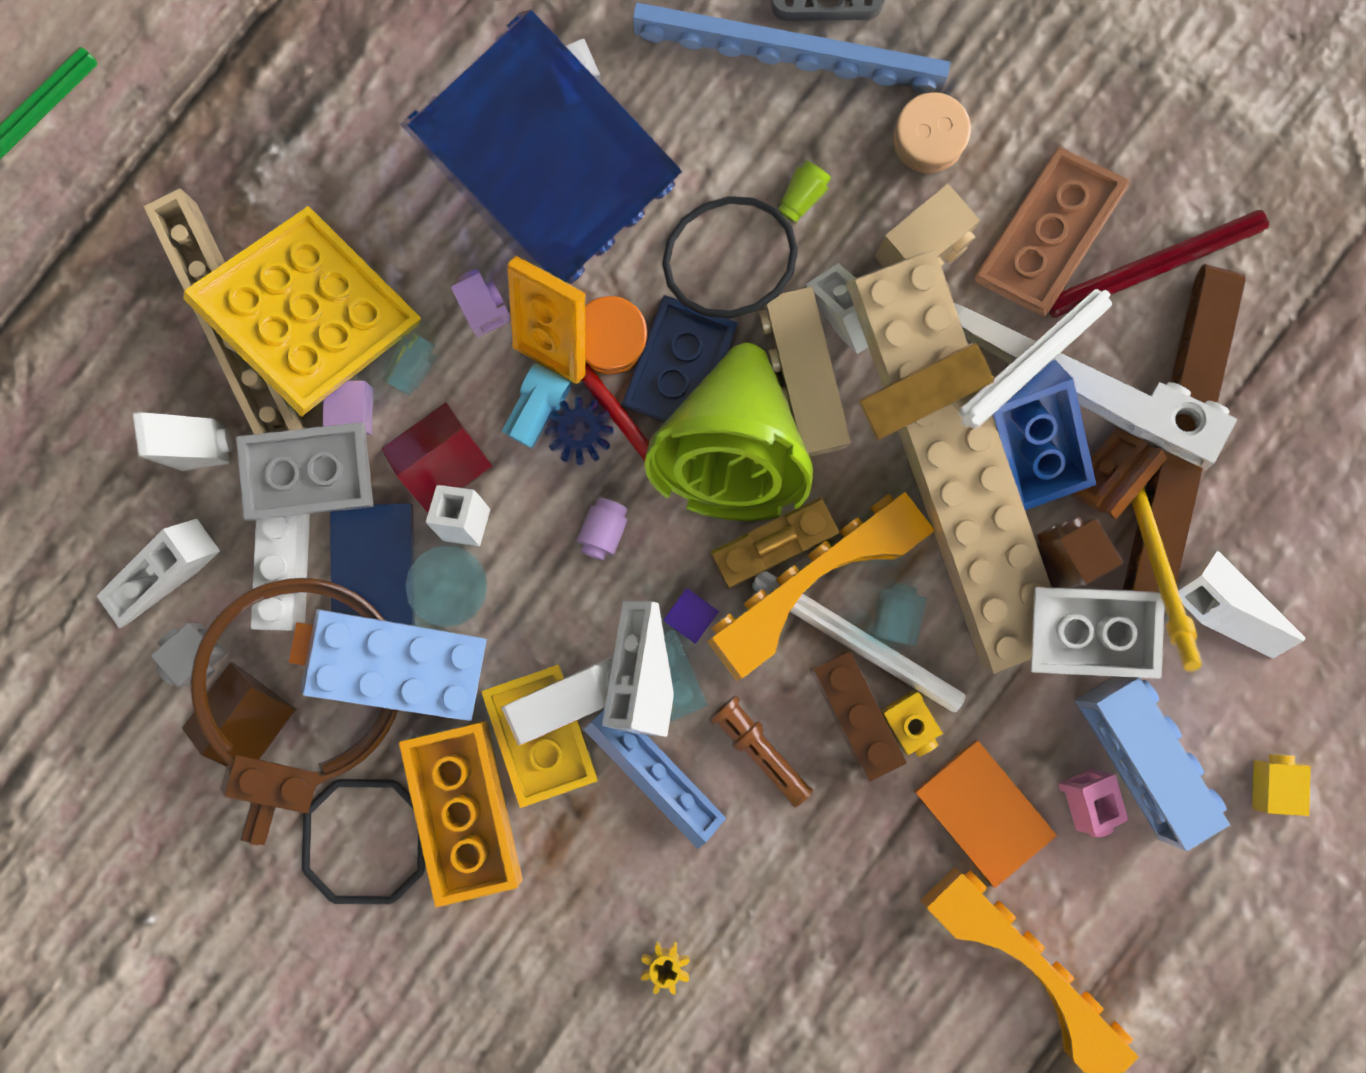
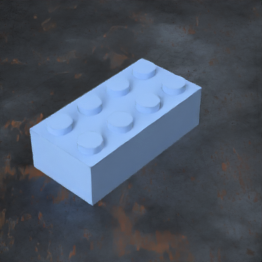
M316 609L300 691L305 696L472 721L487 639Z
M1113 676L1074 700L1160 841L1184 851H1189L1230 826L1223 814L1227 810L1223 800L1216 791L1207 788L1201 778L1204 774L1201 764L1190 752L1186 753L1178 740L1182 737L1179 728L1170 717L1163 716L1156 705L1159 702L1158 694L1147 680L1142 681L1140 677Z

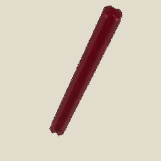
M1258 209L1066 289L1060 293L1049 314L1052 318H1057L1069 313L1095 289L1101 292L1107 290L1110 295H1113L1259 234L1269 227L1266 213Z

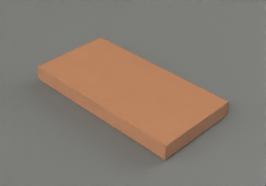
M1058 146L975 275V282L1045 318L1127 190L1129 179Z

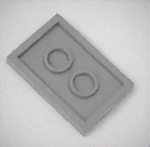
M359 422L236 436L244 520L254 521L373 507L364 423Z

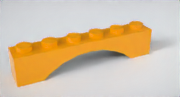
M906 492L893 499L890 493L870 507L874 513L872 517L864 523L857 517L839 531L843 539L832 547L828 541H825L807 555L812 562L806 567L799 570L794 565L775 580L780 586L767 595L764 589H762L743 603L748 610L735 620L730 613L711 627L715 635L707 643L736 681L744 678L776 653L779 636L789 612L803 592L819 577L833 569L854 562L895 560L935 531Z
M954 867L920 900L956 939L976 941L998 948L1020 960L1034 973L1044 986L1054 1005L1061 1028L1063 1051L1084 1073H1124L1139 1058L1128 1046L1134 1039L1116 1021L1109 1026L1099 1016L1104 1008L1086 990L1079 995L1070 986V983L1075 978L1057 960L1050 965L1044 959L1041 953L1046 948L1028 930L1023 935L1018 932L1012 925L1017 918L1004 904L998 900L992 905L982 894L987 887L972 871L969 870L964 875Z

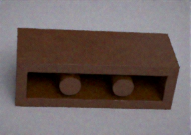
M1077 517L1071 521H1064L1059 525L1057 523L1036 535L1040 541L1036 544L1052 588L1086 585L1123 564L1097 518L1082 522L1081 518Z
M844 651L810 668L866 780L871 782L907 764L851 651Z

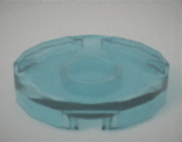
M436 547L420 555L409 569L405 583L407 601L415 614L429 624L442 627L460 625L474 617L484 604L487 581L485 571L479 561L470 553L456 547Z

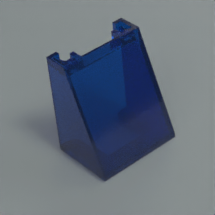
M526 10L518 13L506 25L508 30L495 38L496 42L438 96H433L428 100V104L419 112L414 110L400 125L515 256L524 259L570 285L584 273L585 268L583 265L594 255L597 257L603 255L614 245L615 239L613 237L624 227L630 228L644 217L646 213L644 208L654 198L659 200L673 190L676 185L674 180L682 173V170L532 10Z

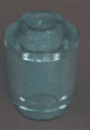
M415 333L411 340L403 336L384 367L387 372L382 380L410 396L415 388L419 389L438 358V356L431 353L435 345Z

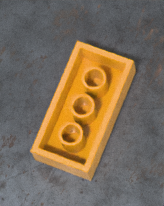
M487 720L399 742L435 908L518 888L523 878Z

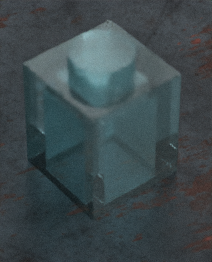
M893 583L892 590L887 588L881 590L871 636L908 646H916L927 598L917 596V588Z

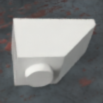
M838 263L808 282L806 286L807 288L813 287L816 303L837 335L854 352L859 354L869 347L846 282L856 278Z

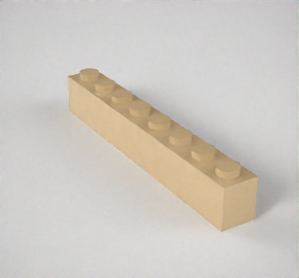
M181 188L143 206L184 290L225 263L197 203ZM194 310L253 433L263 434L306 429L300 415Z

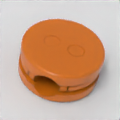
M604 296L590 301L585 305V362L594 371L607 375L621 374L635 367L645 349L648 337L647 325L640 310L630 301L616 296Z

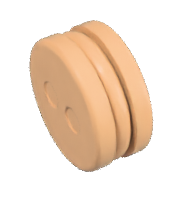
M931 92L913 98L902 109L894 127L893 145L896 154L907 167L920 173L933 174L950 168L957 162L968 144L971 132L968 114L957 100L946 94Z

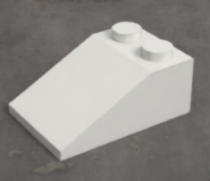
M1034 587L1031 672L1161 678L1164 605L1160 593L1150 591Z

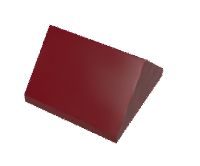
M447 402L381 448L395 475L427 513H429L437 485L465 488L493 467Z

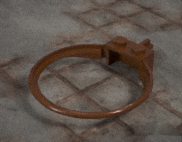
M287 578L272 581L247 591L232 601L213 620L200 641L194 657L191 673V699L194 713L204 736L227 764L220 787L224 797L251 802L240 839L241 841L249 842L251 845L258 846L259 844L265 846L275 808L308 814L315 788L319 784L353 769L364 761L383 741L398 712L396 709L382 707L376 722L363 738L343 753L318 763L321 771L317 772L236 754L234 756L229 753L233 745L220 731L212 716L207 698L206 678L209 660L219 637L239 614L264 599L282 594L302 592L334 598L354 609L362 617L386 621L366 599L344 586L315 578Z

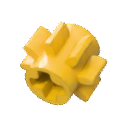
M656 941L655 952L652 956L642 954L641 961L650 966V969L644 970L640 978L641 981L652 980L654 983V994H657L660 988H669V991L674 995L676 994V983L678 980L683 982L689 981V974L681 970V967L690 962L689 955L679 957L676 953L677 942L675 941L671 944L670 948H662L661 944ZM666 960H670L673 971L668 970L665 975H660L658 973V965H663Z

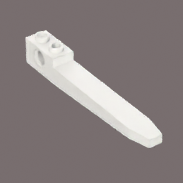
M954 303L966 340L970 343H977L979 348L1009 365L1036 342L966 307ZM1062 353L1053 359L1074 379L1079 405L1123 430L1205 470L1215 463L1238 420L1228 415L1230 411L1225 406L1213 401L1203 403L1190 397L1191 392L1176 383L1168 382L1165 385L1159 382L1150 396ZM1178 414L1190 416L1195 423L1194 431L1185 432L1180 430L1175 423V416Z

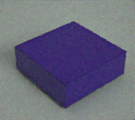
M686 588L663 621L696 644L719 611Z

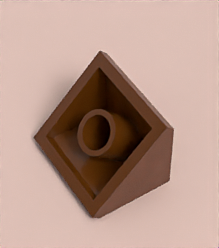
M233 662L229 663L207 693L212 716L220 731L232 743L233 747L229 753L234 756L236 754L261 759L297 710ZM193 712L182 727L183 731L202 756L227 766L224 759L214 750L204 736Z

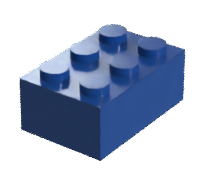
M1052 360L992 415L1025 510L1096 485L1074 379L1056 360Z

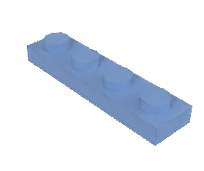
M603 710L583 730L697 849L700 848L715 833L726 817L647 735L602 726Z

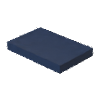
M664 295L648 334L645 349L639 357L621 406L665 423L726 355L738 327V322L728 318L703 316L683 306L678 299Z
M373 504V507L330 512L331 582L344 586L366 599L386 621L415 625L413 504ZM331 598L332 612L361 616L348 605Z

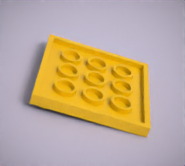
M309 206L184 290L183 299L301 417L418 327L421 321V317Z

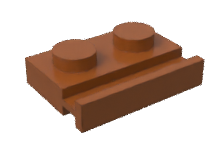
M1116 428L1091 458L1096 485L1070 495L1101 513H1107L1112 519L1116 520L1166 461L1167 457L1162 449L1158 447L1155 449L1148 442Z

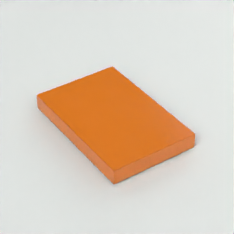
M978 740L970 743L914 790L915 794L994 888L999 886L1057 836Z

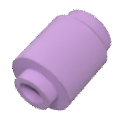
M597 498L595 506L590 505L576 541L583 546L581 552L604 561L606 555L614 556L628 521L625 518L628 509L614 501Z

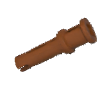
M736 695L733 696L712 714L709 721L712 724L718 723L733 740V748L740 752L744 750L791 802V805L794 808L798 807L812 794L813 789L806 784L787 760L782 757L762 734L764 732L763 725L759 721L754 722L739 705L740 699Z

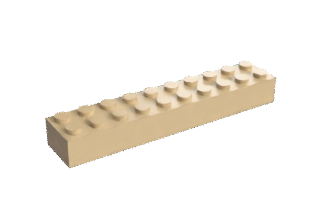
M936 250L921 253L846 282L882 387L968 346ZM980 389L898 430L931 526L935 530L934 534L980 664L995 674L1031 660L1034 587L1051 588L993 416H990L978 428H973L970 425L965 427L961 423L963 419L959 415L960 408L982 390Z

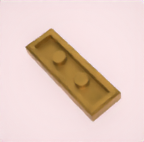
M972 343L859 399L858 402L875 438L879 440L995 381L978 344Z

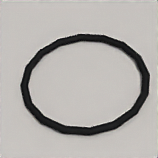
M727 196L701 204L679 221L667 239L662 266L667 287L683 306L706 317L731 319L756 312L781 294L794 274L798 246L792 225L777 208L756 198ZM728 204L750 205L771 214L785 230L790 248L786 272L774 290L754 304L733 310L708 309L685 297L674 283L670 261L674 243L688 223L707 210Z

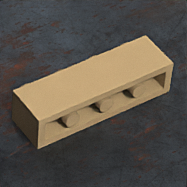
M813 287L782 293L763 307L764 310L758 311L763 335L770 334L773 349H769L767 352L774 373L779 372L781 390L809 457L846 449L851 444Z

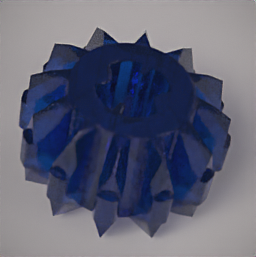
M576 397L574 401L575 409L570 410L566 401L559 403L564 412L563 416L550 412L549 419L558 426L546 428L545 434L548 437H558L551 442L549 448L552 452L564 448L560 458L563 462L567 463L573 453H576L577 465L584 466L585 453L589 452L591 459L597 462L600 460V457L595 450L596 446L607 451L610 449V443L601 438V436L613 435L614 428L609 425H602L610 418L608 411H602L595 415L599 406L596 400H592L585 410L582 397ZM581 422L586 429L590 428V432L583 433V440L578 441L573 433L571 435L569 433L571 430H576L577 423Z

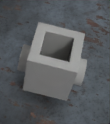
M187 623L180 630L175 628L169 631L158 641L160 648L151 657L158 664L156 667L157 673L168 684H175L177 687L191 686L194 657L199 643L207 630L202 623ZM218 642L209 660L206 680L215 672L212 666L227 654Z

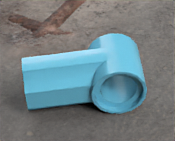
M536 362L522 383L520 389L521 396L504 425L502 433L533 449L552 413H556L564 403L571 389L572 382Z

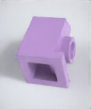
M472 270L463 274L457 279L458 283L451 286L477 338L511 322V316L506 306L497 307L504 302L494 282L491 281L486 284L479 270Z

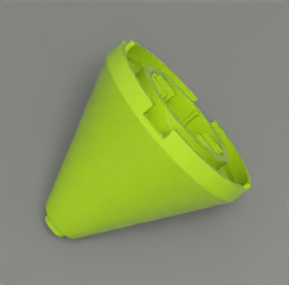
M742 343L732 347L651 438L645 459V472L651 484L664 497L669 498L671 491L688 499L686 509L705 516L732 521H760L781 516L783 506L794 502L793 507L797 509L807 500L813 478L812 462L766 352L756 344Z

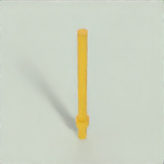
M1143 487L1131 503L1169 620L1166 624L1170 642L1177 646L1184 670L1189 672L1196 671L1202 666L1195 644L1197 633L1192 619L1185 614L1149 500Z

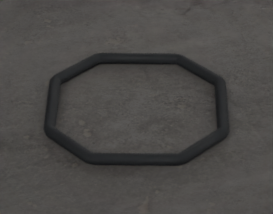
M337 779L311 802L308 814L303 813V874L334 904L390 905L395 903L424 874L425 859L419 832L417 870L391 896H336L310 869L311 813L338 787L393 788L413 809L410 794L395 780Z

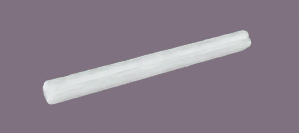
M1095 289L995 377L994 383L984 387L960 408L959 415L963 419L961 423L965 427L970 425L973 428H978L1111 307L1112 302L1108 298L1110 293L1107 290L1101 292Z
M763 571L756 576L752 583V588L757 592L764 589L767 595H769L780 585L775 580L777 577L767 571ZM802 594L790 612L949 711L957 712L964 703L966 696L963 692L806 595Z

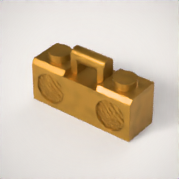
M819 497L710 551V556L728 590L839 534V531L823 499Z

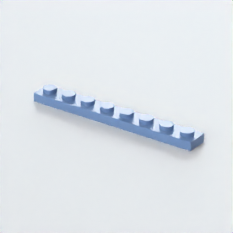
M637 2L633 16L634 34L640 35L643 39L650 42H662L664 39L679 42L681 46L693 50H698L702 47L717 49L719 53L729 57H738L743 54L754 56L759 61L767 64H777L779 62L795 64L797 68L804 71H817L818 69L833 71L835 75L846 79H853L857 76L871 78L879 85L893 86L896 83L908 85L920 93L941 92L948 78L951 63L950 61Z

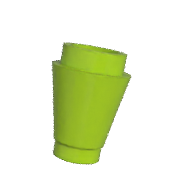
M805 160L801 167L796 166L778 211L790 221L797 223L800 217L829 190L827 184L831 177L815 164Z

